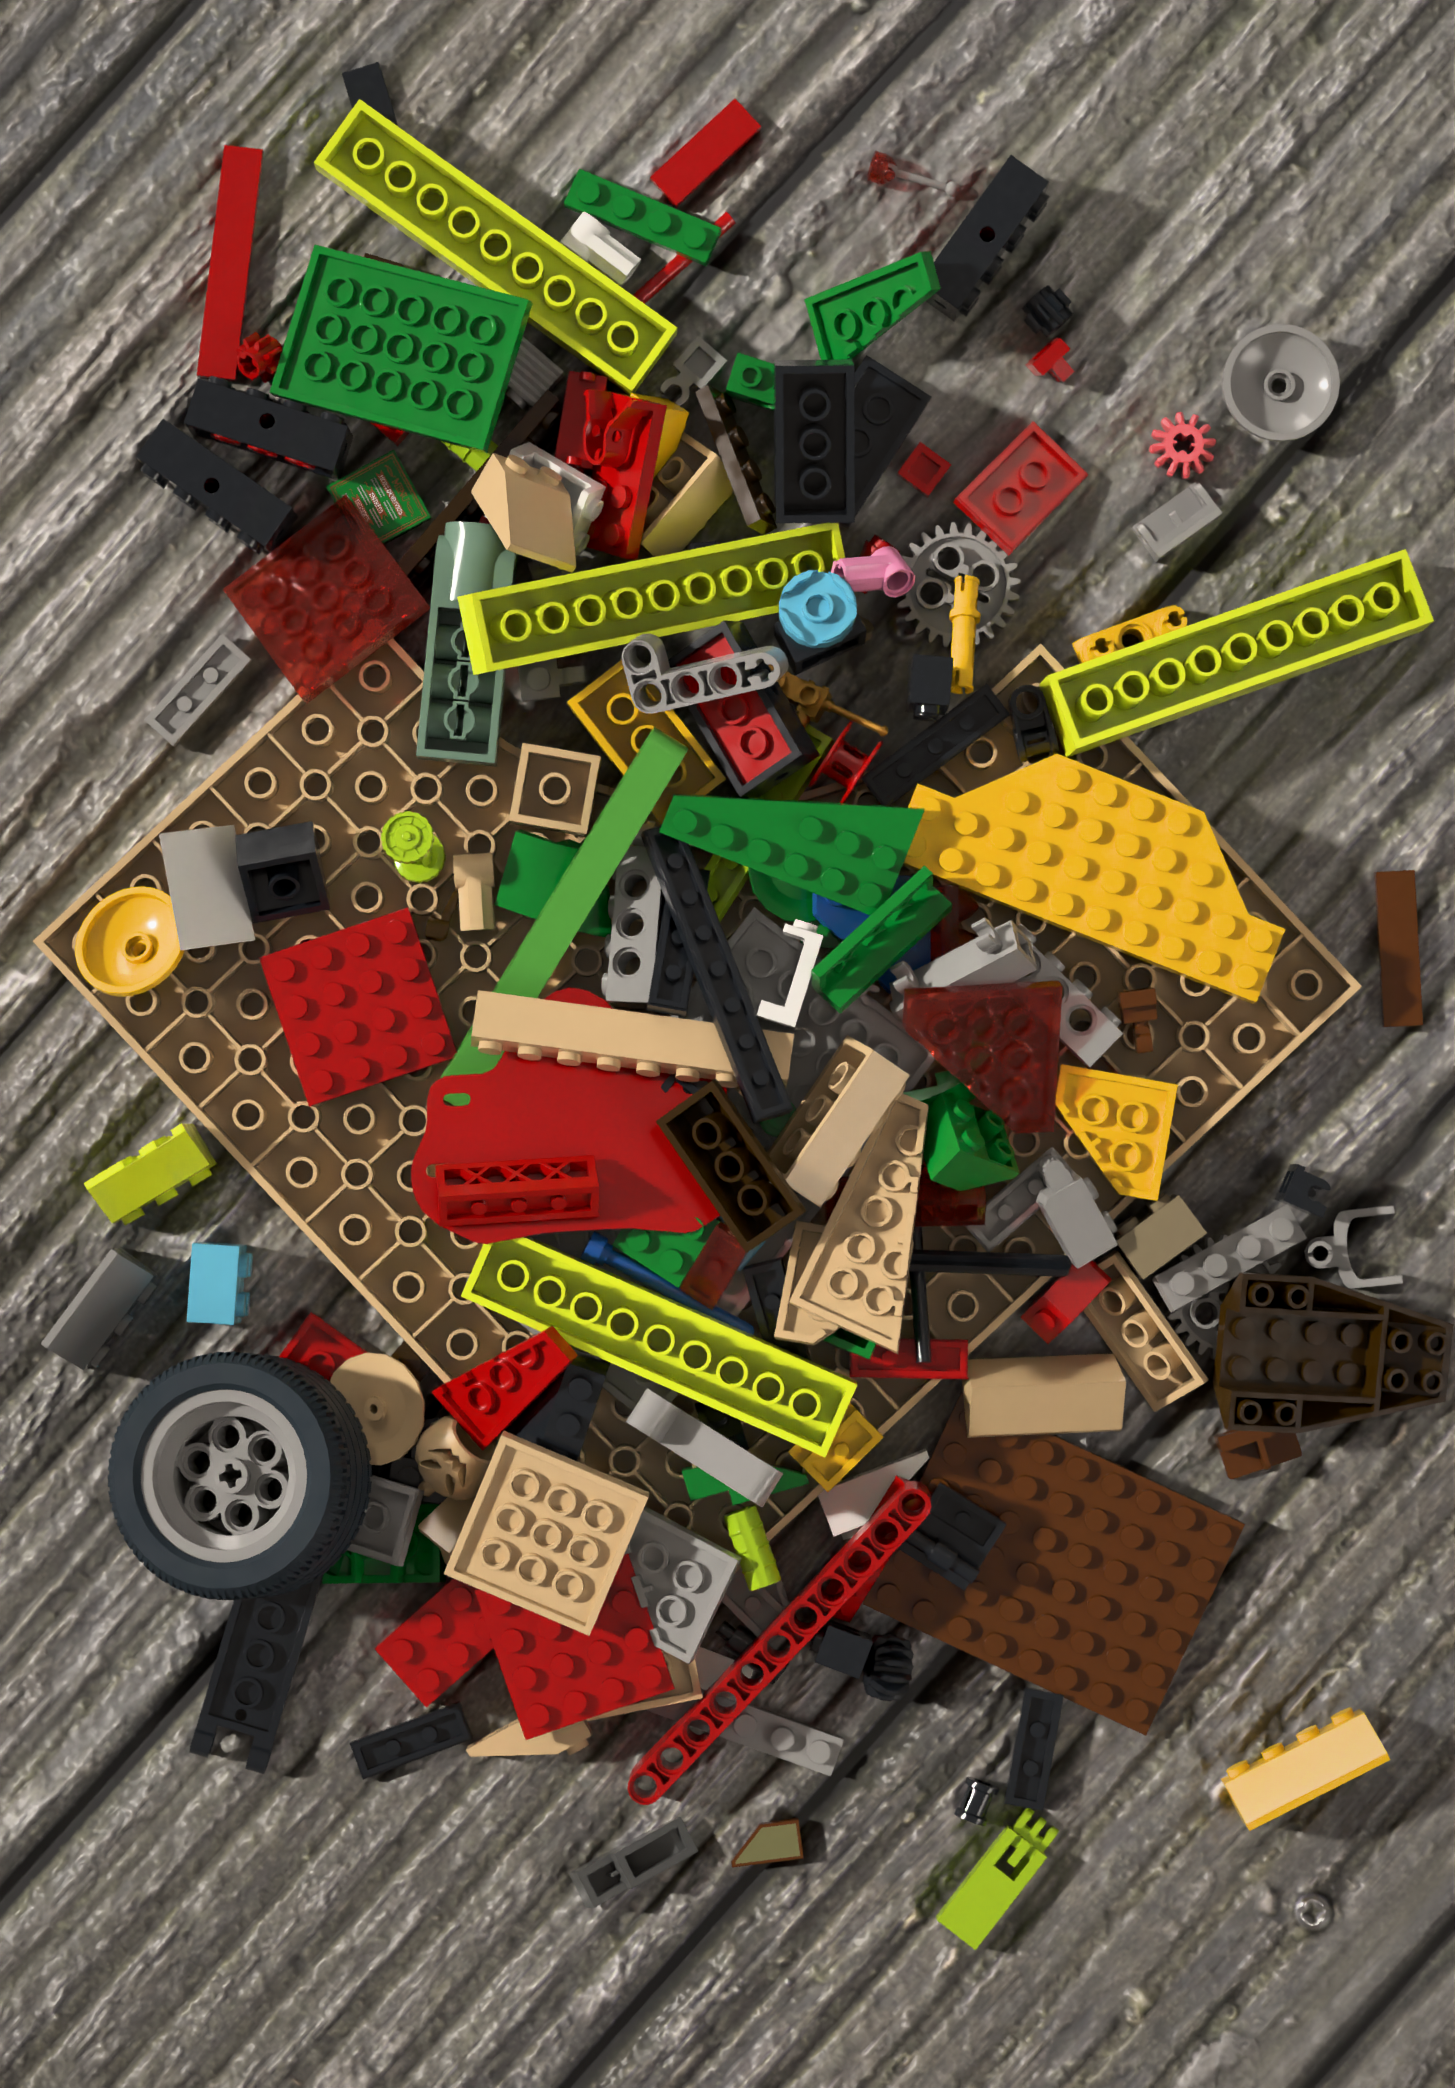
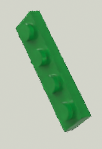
M582 169L578 170L564 201L565 208L580 214L586 212L601 223L704 266H707L722 232L721 227Z

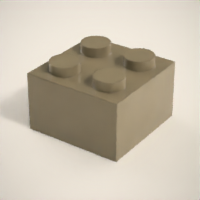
M1162 1193L1158 1196V1201L1151 1200L1144 1206L1148 1211L1138 1220L1135 1216H1130L1116 1226L1117 1231L1115 1233L1117 1235L1114 1238L1118 1245L1115 1248L1137 1278L1144 1280L1207 1234L1180 1195L1172 1194L1168 1196L1167 1193Z

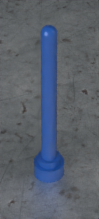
M596 1231L592 1233L579 1259L592 1265L596 1263L603 1266L605 1263L672 1300L749 1334H754V1327L750 1323L681 1286L679 1288L674 1286L653 1271L612 1250L613 1245L607 1242V1237Z

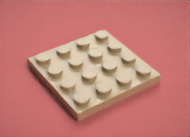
M503 1431L444 1574L590 1636L650 1492Z

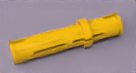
M965 575V583L962 582V576L954 579V609H951L949 612V620L953 623L951 693L963 694V687L966 694L972 693L974 689L973 672L976 624L981 619V613L977 610L980 580L969 575Z

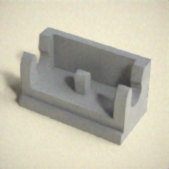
M1194 482L1139 523L1135 524L1131 529L1154 561L1158 562L1217 520L1222 515V511L1217 507L1200 483L1196 484Z

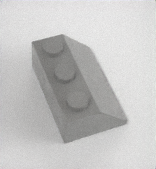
M121 1247L111 1249L41 1342V1345L82 1370L88 1369L91 1364L97 1368L111 1350L106 1344L114 1333L121 1336L132 1323L134 1317L129 1313L138 1302L144 1305L158 1286L153 1284V1281L158 1275Z

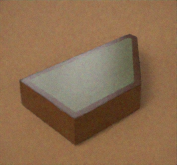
M793 1818L759 1823L745 1844L732 1858V1868L803 1859L799 1819Z

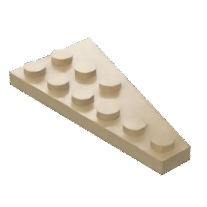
M902 1094L898 1100L890 1104L883 1114V1122L880 1128L869 1136L789 1301L791 1305L896 1354L899 1351L929 1113L928 1104L905 1094Z

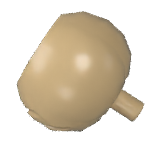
M444 1416L431 1423L422 1433L416 1445L415 1460L418 1464L419 1472L424 1479L419 1484L418 1489L423 1490V1495L426 1497L431 1496L436 1491L442 1496L450 1497L454 1500L474 1499L497 1447L496 1442L494 1441L482 1451L452 1416Z

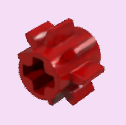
M254 332L243 339L244 344L236 348V351L239 353L237 365L241 373L253 381L260 376L261 380L267 383L275 376L283 348L279 341L269 334L260 338L259 334Z

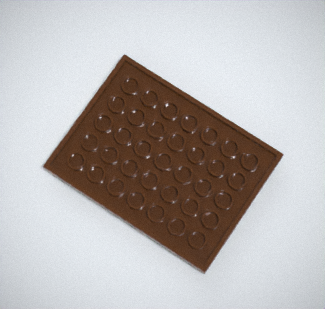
M961 1391L919 1482L926 1485L932 1494L941 1481L1005 1521L1007 1525L981 1564L980 1572L972 1584L969 1583L965 1591L897 1548L865 1597L863 1605L1048 1691L1064 1694V1698L1146 1736L1245 1523L1054 1434L967 1438L964 1397Z

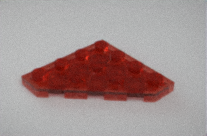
M1059 980L904 989L902 1026L912 1038L924 1046L953 1076L955 1075L986 1107L1002 1118L1004 1123L1015 1134L1054 1132L1063 990Z

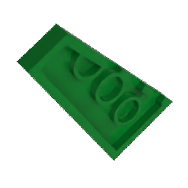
M931 251L919 252L804 299L821 360L854 358L938 292L941 287Z

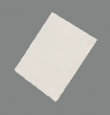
M234 825L159 833L180 950L255 940L251 914L237 864Z

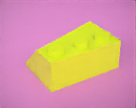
M181 1123L170 1130L173 1136H163L150 1142L138 1151L139 1156H128L84 1183L88 1192L111 1223H117L122 1220L126 1226L145 1215L142 1208L156 1201L158 1206H161L178 1196L179 1194L175 1188L187 1181L193 1187L212 1176L210 1168L217 1165L194 1124Z

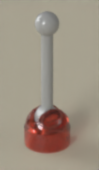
M875 151L867 175V181L887 184L895 177L943 190L950 197H955L960 193V185L957 182L944 183L902 171L897 168V163L893 157L879 151Z

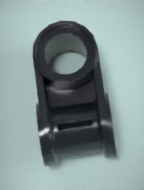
M1023 685L1015 689L1008 699V708L1020 763L1027 762V757L1048 752H1051L1053 755L1059 754L1054 726L1049 717L1043 692L1033 685ZM1022 692L1032 693L1036 697L1037 707L1031 714L1021 713L1016 706L1017 696ZM1044 738L1043 742L1027 744L1028 741Z

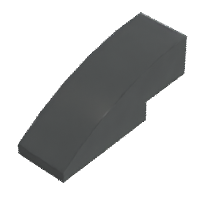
M677 1817L573 1870L569 1875L586 1908H595L623 1891L633 1889L695 1854L698 1850L682 1818Z

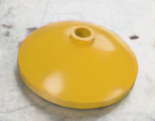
M151 887L126 888L109 895L99 902L83 921L75 945L76 962L83 977L98 991L118 997L141 994L159 985L174 971L185 951L180 950L170 896L163 891Z

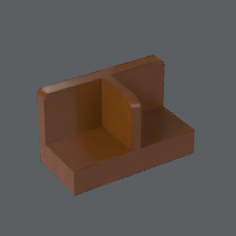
M1229 1430L1214 1435L1229 1479H1235L1262 1469L1269 1470L1272 1469L1271 1466L1302 1456L1296 1433Z

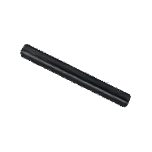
M913 1249L909 1271L1065 1277L1069 1275L1070 1259L1067 1255Z

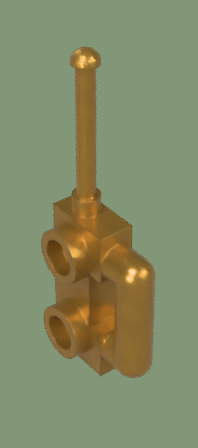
M768 665L771 671H773V665ZM787 671L777 681L788 701L797 706L796 714L805 729L810 721L818 723L824 711H827L829 713L834 712L871 729L882 737L888 734V727L886 725L881 726L835 705V702L831 701L832 695L826 686L821 688L816 686L814 681L810 679L809 681L803 680Z

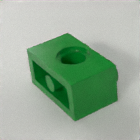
M737 353L726 387V393L733 399L774 411V364Z

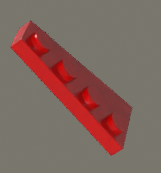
M551 1326L431 1391V1393L483 1451L579 1355L558 1331Z

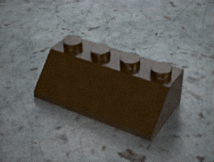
M716 1079L709 1082L656 1121L746 1253L807 1211Z

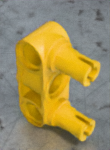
M1171 605L1085 636L1073 642L1072 645L1081 664L1125 648L1122 644V636L1125 634L1135 635L1140 642L1186 627L1187 617L1183 616L1185 612L1181 607Z

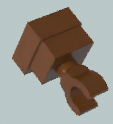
M1148 987L1117 992L1122 1023H1133L1135 1052L1137 1054L1153 1052L1148 1021L1158 1019L1155 988Z

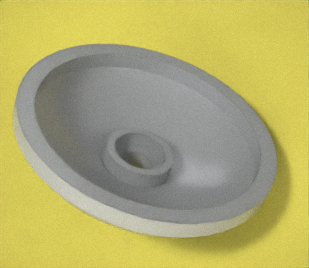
M1289 324L1264 326L1246 335L1230 353L1222 376L1224 400L1237 423L1246 431L1259 438L1279 442L1302 438L1319 428L1333 411L1340 388L1338 366L1327 345L1312 332ZM1275 380L1283 382L1285 386L1284 392L1275 393L1271 388V383Z

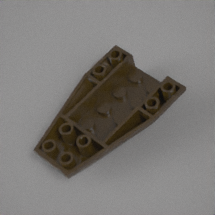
M1240 1272L1220 1306L1213 1386L1224 1428L1240 1431L1304 1433L1446 1402L1454 1324L1312 1276Z

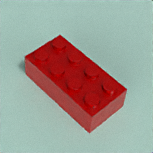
M451 1578L375 1647L377 1653L426 1708L494 1648L475 1594V1589L478 1588Z

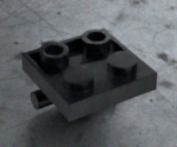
M940 1481L931 1494V1510L929 1515L898 1549L965 1591L969 1583L972 1584L980 1572L981 1564L1007 1524Z

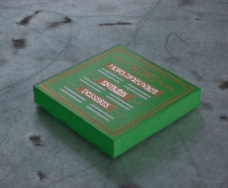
M395 450L384 454L326 486L364 556L432 519Z

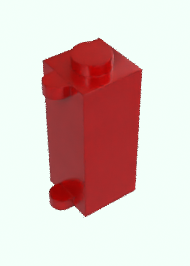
M569 371L555 457L583 474H592L594 465L586 458L583 447V428L586 423V396L583 394L586 389L607 391L608 377L599 376L591 372ZM595 425L592 429L593 436H596L599 432L598 425Z

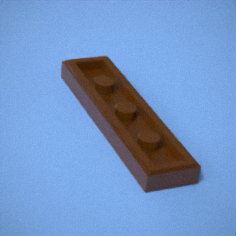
M1415 870L1374 872L1382 1027L1422 1026L1423 1014Z

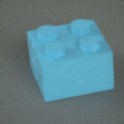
M214 1242L192 1243L187 1322L235 1325L241 1323L242 1317L248 1316L250 1292H243L244 1278L251 1277L253 1254L246 1253L247 1245Z

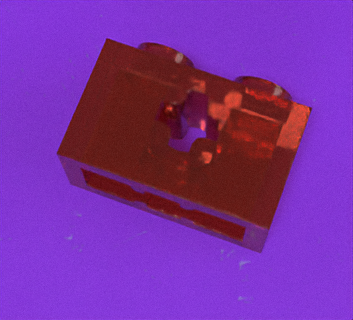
M922 1164L914 1227L985 1225V1186L958 1191L931 1181L926 1164Z

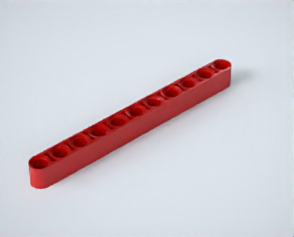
M909 1481L900 1486L702 1694L703 1698L698 1699L633 1767L629 1777L627 1789L633 1801L642 1805L656 1802L927 1518L931 1510V1495L926 1485L918 1481ZM908 1494H918L924 1499L925 1503L918 1510H909L903 1505L902 1501ZM883 1522H890L896 1526L898 1532L892 1538L886 1539L880 1537L875 1529ZM858 1550L865 1551L871 1560L867 1565L858 1567L849 1561L850 1554ZM828 1579H837L843 1584L844 1589L839 1594L831 1595L823 1590L822 1584ZM802 1607H810L816 1612L817 1617L812 1622L804 1623L797 1619L795 1613ZM782 1635L789 1640L790 1646L785 1650L777 1651L771 1648L768 1641L773 1636ZM754 1663L762 1668L763 1674L759 1678L750 1679L743 1674L742 1668L747 1664ZM726 1691L732 1693L737 1701L732 1706L724 1707L718 1704L715 1697L720 1692ZM693 1720H703L707 1722L710 1730L702 1735L695 1734L690 1730L689 1724ZM667 1748H677L683 1754V1758L679 1762H669L665 1760L662 1752ZM644 1775L650 1776L657 1785L652 1790H643L636 1784V1779Z

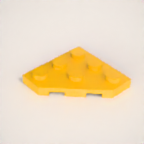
M1060 1064L1054 1104L1116 1193L1158 1201L1178 1085Z

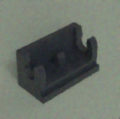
M1290 1164L1275 1200L1286 1205L1288 1204L1311 1216L1323 1218L1327 1207L1319 1201L1311 1200L1309 1196L1314 1197L1316 1195L1314 1189L1330 1190V1185L1324 1179L1306 1172V1167L1299 1164Z

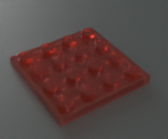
M347 495L336 501L223 589L306 704L430 610L426 600Z

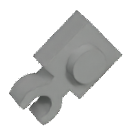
M697 336L673 364V368L680 374L677 377L665 380L661 385L660 392L664 395L671 387L680 388L682 395L675 404L683 407L689 400L690 388L694 385L696 388L701 389L709 385L727 364V360L702 338Z

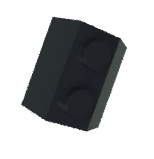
M313 821L235 835L238 869L253 924L330 910L321 854Z

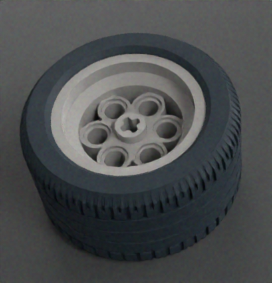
M216 1352L196 1356L178 1363L177 1366L170 1367L154 1378L150 1385H146L138 1394L139 1397H135L128 1407L129 1410L125 1412L121 1419V1425L117 1427L114 1435L115 1441L111 1445V1458L108 1461L109 1475H107L108 1487H110L108 1493L110 1504L113 1506L111 1508L113 1516L118 1522L116 1524L121 1535H124L123 1539L128 1547L133 1549V1554L140 1562H144L143 1565L152 1574H156V1577L180 1591L200 1596L201 1598L240 1600L272 1597L285 1594L288 1591H294L303 1587V1585L311 1583L318 1576L327 1572L330 1566H334L342 1557L341 1554H345L352 1544L351 1540H354L360 1528L358 1527L362 1525L366 1515L364 1512L368 1508L370 1499L368 1495L371 1493L372 1481H370L372 1465L369 1462L371 1457L369 1448L366 1446L368 1442L365 1432H362L363 1427L358 1417H355V1411L349 1403H346L347 1400L341 1392L336 1390V1387L327 1379H324L322 1375L303 1364L296 1363L290 1359L280 1358L279 1356L240 1352ZM232 1426L240 1434L239 1441L234 1447H230L226 1442V1432ZM268 1439L274 1443L276 1449L274 1457L269 1461L263 1457L261 1452L263 1443ZM202 1452L207 1453L210 1459V1466L204 1473L200 1472L197 1468ZM234 1470H241L242 1478L236 1479V1482L228 1480V1474ZM274 1478L279 1480L282 1485V1493L276 1500L272 1499L268 1493V1485ZM208 1491L214 1493L217 1501L215 1508L211 1512H208L203 1505V1497ZM244 1504L248 1505L253 1513L251 1522L246 1526L240 1522L238 1517L239 1510Z

